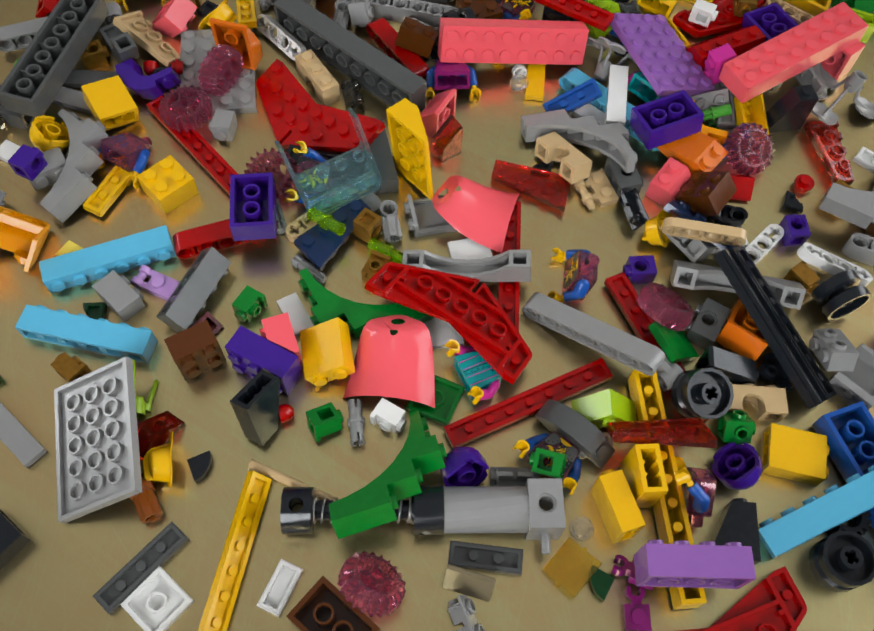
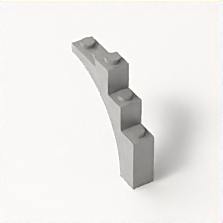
M62 108L57 114L64 120L68 129L70 140L69 152L58 180L40 204L64 223L97 189L92 183L94 179L91 175L104 163L98 157L100 152L97 150L110 136L105 132L107 128L98 120L96 122L90 118L84 120L73 111L69 113Z
M565 109L521 116L520 132L525 142H535L538 137L555 131L569 143L583 145L607 155L618 163L626 173L634 172L638 157L637 153L630 147L628 142L630 133L622 122L600 125L593 115L572 119Z
M833 182L825 193L818 209L866 229L870 223H874V191L848 188Z

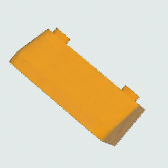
M0 206V248L13 252L17 262L25 265L23 271L28 272L38 259L51 225L43 220Z

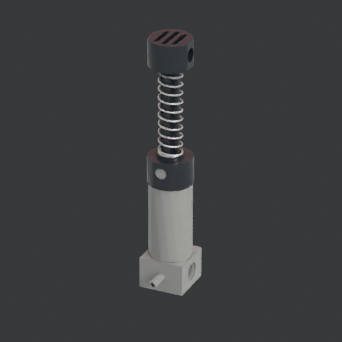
M528 478L525 486L420 485L421 494L409 497V500H399V508L395 509L396 522L399 523L400 520H406L407 524L412 523L414 525V535L524 533L525 540L541 541V553L544 555L551 553L550 540H558L566 528L562 478ZM284 487L280 509L282 534H313L316 520H320V524H322L323 520H329L331 524L329 503L337 501L338 498L335 497L334 500H329L328 497H325L324 501H320L316 497L314 487Z

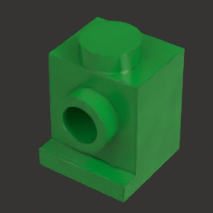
M248 285L232 303L235 317L242 322H250L253 317L258 316L261 307L266 309L268 306L265 295Z
M332 402L306 411L307 425L316 442L321 441V437L342 430L343 415L339 409H335Z
M538 447L530 455L529 465L532 466L531 472L554 478H563L568 454ZM547 457L552 459V465L550 467L546 466L544 463Z

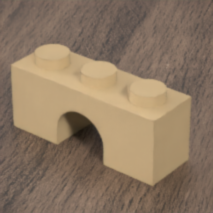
M311 49L295 56L298 74L305 83H312L315 96L322 105L328 106L341 100L339 83Z
M555 131L536 139L534 154L546 164L552 161L561 162L559 175L571 185L590 176L593 161Z
M752 383L732 384L734 398L728 412H733V410L742 411V402H746L756 409L758 420L780 422L789 414L786 388H777L775 385L755 386Z

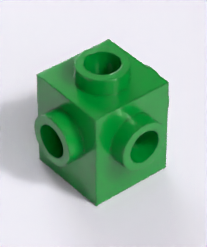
M733 410V412H727L718 418L716 433L723 442H735L736 445L742 444V442L751 443L752 435L756 432V425L746 412Z

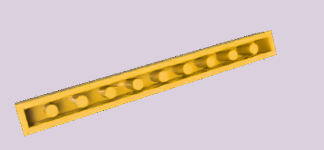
M633 370L627 382L631 400L635 401L640 444L659 443L668 486V492L653 505L659 540H663V544H673L674 541L686 540L689 541L690 545H694L682 486H679L675 479L674 471H677L678 468L657 373L655 372L654 375L648 376ZM669 587L673 610L698 608L707 603L704 588Z

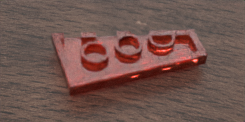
M822 121L806 122L803 128L832 183L841 179L848 185H851L855 179L850 161L845 157L847 153L846 147H843L841 143L843 139L842 132H838L837 129L839 122L835 125H827Z
M496 160L491 180L564 212L570 183L558 173Z
M700 418L607 422V432L612 441L617 443H659V445L717 448V438Z

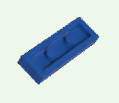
M592 78L544 103L543 107L546 112L565 109L567 114L602 97V93L595 79Z

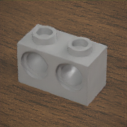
M666 235L693 263L703 262L716 248L711 242Z

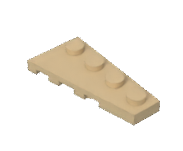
M140 10L114 17L113 24L123 33L128 32L135 43L154 56L161 64L168 68L171 67V62H175V58L180 61V55L169 42L163 41L162 34L159 31L155 32L152 28L153 24L143 18L144 14Z

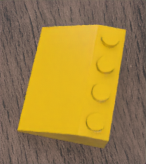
M404 98L386 109L394 164L400 174L432 200L433 185L428 138L418 106Z

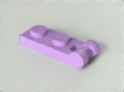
M141 265L137 276H133L130 280L134 287L166 301L180 283V281L156 272L146 265ZM146 277H147V278H150V280L148 281V283H147V282H144V280H145Z

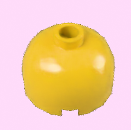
M42 115L35 117L29 131L31 143L42 152L57 147L62 152L65 151L69 146L70 140L68 129L64 122L60 124L54 121L55 118Z

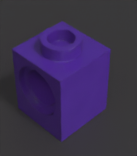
M25 144L8 160L15 174L30 181H33L47 165L41 150L36 147L31 148Z
M805 214L785 215L779 224L784 229V236L782 237L783 246H802L811 236Z
M654 255L628 257L626 264L623 265V272L632 285L653 283L657 275Z

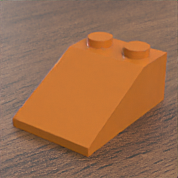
M210 18L209 21L220 63L256 70L263 53L260 40L247 25Z
M701 132L657 147L668 159L672 157L686 165L691 174L699 171L712 172L729 153L718 141Z
M738 298L715 341L719 342L722 347L730 349L740 356L756 361L768 346V343L744 304Z

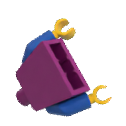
M437 60L436 66L427 71L426 99L428 97H432V99L435 97L433 89L471 88L469 100L473 101V95L478 97V101L480 100L481 90L477 88L476 72L466 63H448Z

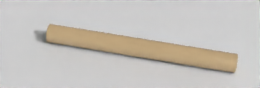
M253 459L248 464L249 469L286 486L312 487ZM315 488L316 497L320 501H324L325 497H328L329 500H334V496Z

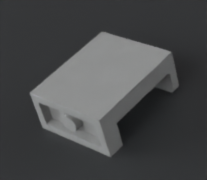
M407 194L404 210L405 214L410 216L408 227L409 231L413 230L414 238L457 231L435 210L432 200L429 198L412 200L411 194Z
M861 344L856 348L859 356L854 371H836L829 379V382L837 393L836 395L849 405L863 401L869 410L874 405V350L865 344Z

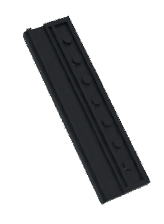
M744 246L732 247L729 250L726 248L715 254L714 258L807 408L811 409L835 396L837 393Z

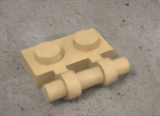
M603 169L592 171L588 178L574 183V188L581 194V200L584 205H587L589 210L596 207L595 202H597L600 208L618 203L619 197Z

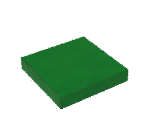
M676 321L653 322L648 326L671 363L694 361L699 357Z
M435 375V408L410 400L406 411L410 412L418 409L421 418L425 417L426 420L443 427L449 425L465 391V387Z

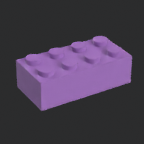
M649 540L634 554L636 586L739 589L756 579L752 547L742 546L740 542H728L724 546L716 545L713 541H703L699 545H690L689 541L686 540L674 541L673 544H663V540Z

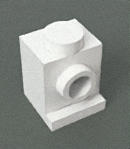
M696 0L688 21L708 28L710 22H714L719 11H716L717 5L704 0Z
M382 397L370 414V423L373 426L378 423V426L386 432L401 433L407 423L406 411Z

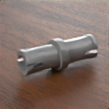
M350 399L347 402L349 411L347 426L350 427V445L356 446L358 441V446H362L365 444L363 429L365 418L362 416V400L356 399L357 403L355 404V399Z

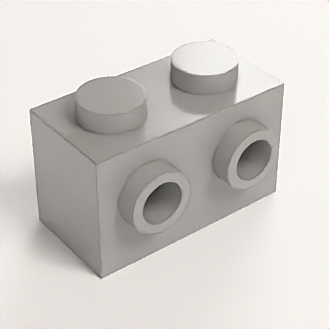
M815 329L813 336L809 340V347L826 371L853 372L859 352L840 329Z

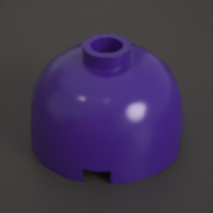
M735 442L728 443L722 446L713 456L714 462L713 465L711 464V468L717 479L727 488L747 490L753 487L761 477L763 472L761 458L755 448L748 443L742 442L744 445H736Z
M463 446L451 449L447 453V457L443 458L446 468L440 469L445 486H478L486 479L488 475L486 470H489V466L478 450Z

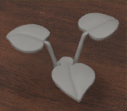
M588 36L586 45L600 50L593 77L606 82L609 76V67L612 64L608 61L612 51L625 54L626 49L605 37L599 36L595 40ZM609 48L606 58L602 60L603 51ZM627 53L616 65H621L627 58L632 61L634 60Z
M820 63L813 68L817 74L815 80L820 78L827 89L836 90L839 86L845 84V90L829 108L817 101L811 112L819 117L823 123L835 125L838 122L839 116L831 110L847 92H856L853 102L856 103V110L866 118L874 119V104L859 96L864 88L862 85L868 79L865 73L855 70L851 76H847L838 83L834 77L823 69Z

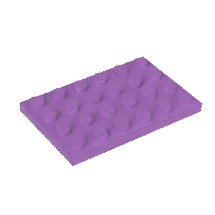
M614 13V19L610 26L658 96H667L685 90L688 95H697L716 90L712 85V81L703 74L702 67L692 59L693 55L686 51L684 42L676 35L675 30L668 24L665 16L661 14Z

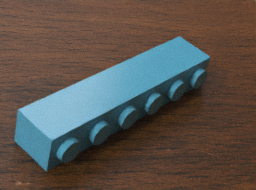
M164 225L39 261L44 285L50 293L102 279L113 270L116 273H124L141 267V265L147 266L154 262L168 260L177 255L167 226Z
M26 304L15 326L25 338L117 358L126 356L136 362L145 364L149 363L158 342L152 330L146 327L135 328L123 322L119 324L111 323L104 318L92 319L84 314H69L61 309H57V311L50 310L42 305L31 306Z
M874 465L867 469L869 473L863 476L857 473L847 478L845 481L848 484L840 488L837 484L824 490L826 495L818 499L814 495L802 502L803 507L797 510L794 507H790L780 513L781 518L775 521L769 518L759 524L760 529H758L759 538L771 558L774 559L874 508Z

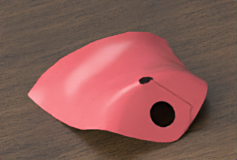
M454 175L449 177L437 190L432 198V203L435 210L455 230L478 244L502 253L509 221L517 198L522 193H510L492 189L463 176ZM457 186L461 187V191H456ZM448 189L444 197L438 198L443 190Z
M391 315L368 321L360 336L354 360L355 373L350 374L343 399L353 396L392 397L419 402L435 408L434 357L432 340L427 326L423 322L405 315ZM393 319H402L405 321L403 324L391 323ZM390 330H397L398 333L391 335Z

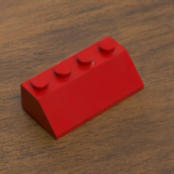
M756 25L701 41L687 46L685 49L693 55L692 59L704 71L705 60L708 57L709 50L712 51V49L719 48V46L728 43L737 56L764 43L766 36Z

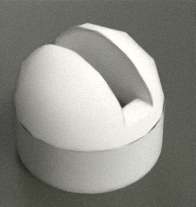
M515 64L512 67L513 77L517 80L525 78L527 75L526 67L523 64Z

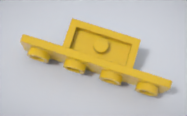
M763 93L743 104L734 97L736 125L739 126L742 123L751 125L752 134L750 139L752 148L757 149L769 142L770 136Z

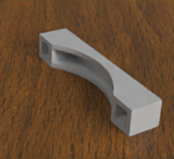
M403 250L402 264L480 279V282H531V250H508L492 257L471 260L447 258L426 250Z
M674 259L669 278L672 286L690 290H718L736 293L721 268ZM763 276L781 306L800 310L806 293V289L800 282Z

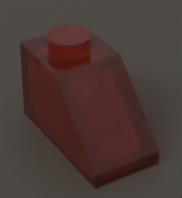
M453 115L447 118L432 137L431 151L442 163L460 154L462 149L463 127Z
M165 411L137 423L140 457L144 458L151 448L168 444L170 432L173 431L174 437L185 422L169 411Z

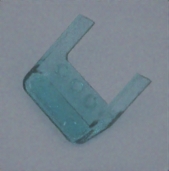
M352 108L347 110L360 140L359 145L301 173H294L278 140L275 141L308 214L312 217L317 218L351 203L353 200H358L379 190L382 186L383 180L359 117Z

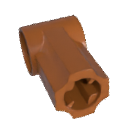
M142 473V492L130 497V499L134 501L140 520L145 524L159 519L163 512L154 492L156 491L154 482L145 480L144 473Z

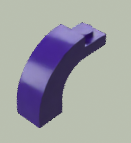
M132 58L115 65L117 75H119L123 84L136 96L143 99L154 100L161 95L166 97L165 90L181 83L180 76L171 67L149 76H143L142 68Z

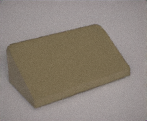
M449 564L446 568L442 587L477 599L489 601L496 579Z

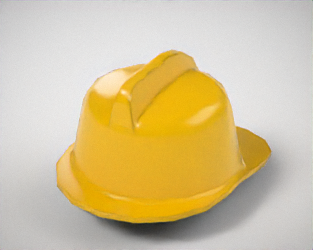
M223 0L216 9L209 13L200 22L198 30H205L209 26L211 27L210 18L234 23L237 15L227 5L228 0Z
M662 209L657 216L647 220L644 227L645 231L641 237L642 240L648 241L650 245H662L666 248L670 239L662 232V225L665 218L672 217L671 213Z
M173 431L170 432L168 444L151 448L143 458L145 480L166 482L168 488L172 485L171 453Z

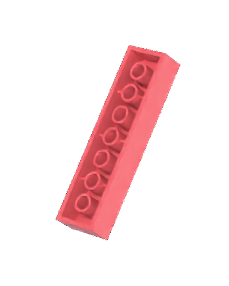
M842 2L724 63L719 79L743 104L860 42L869 25L845 2Z
M440 18L437 54L440 62L582 65L589 29L583 21Z

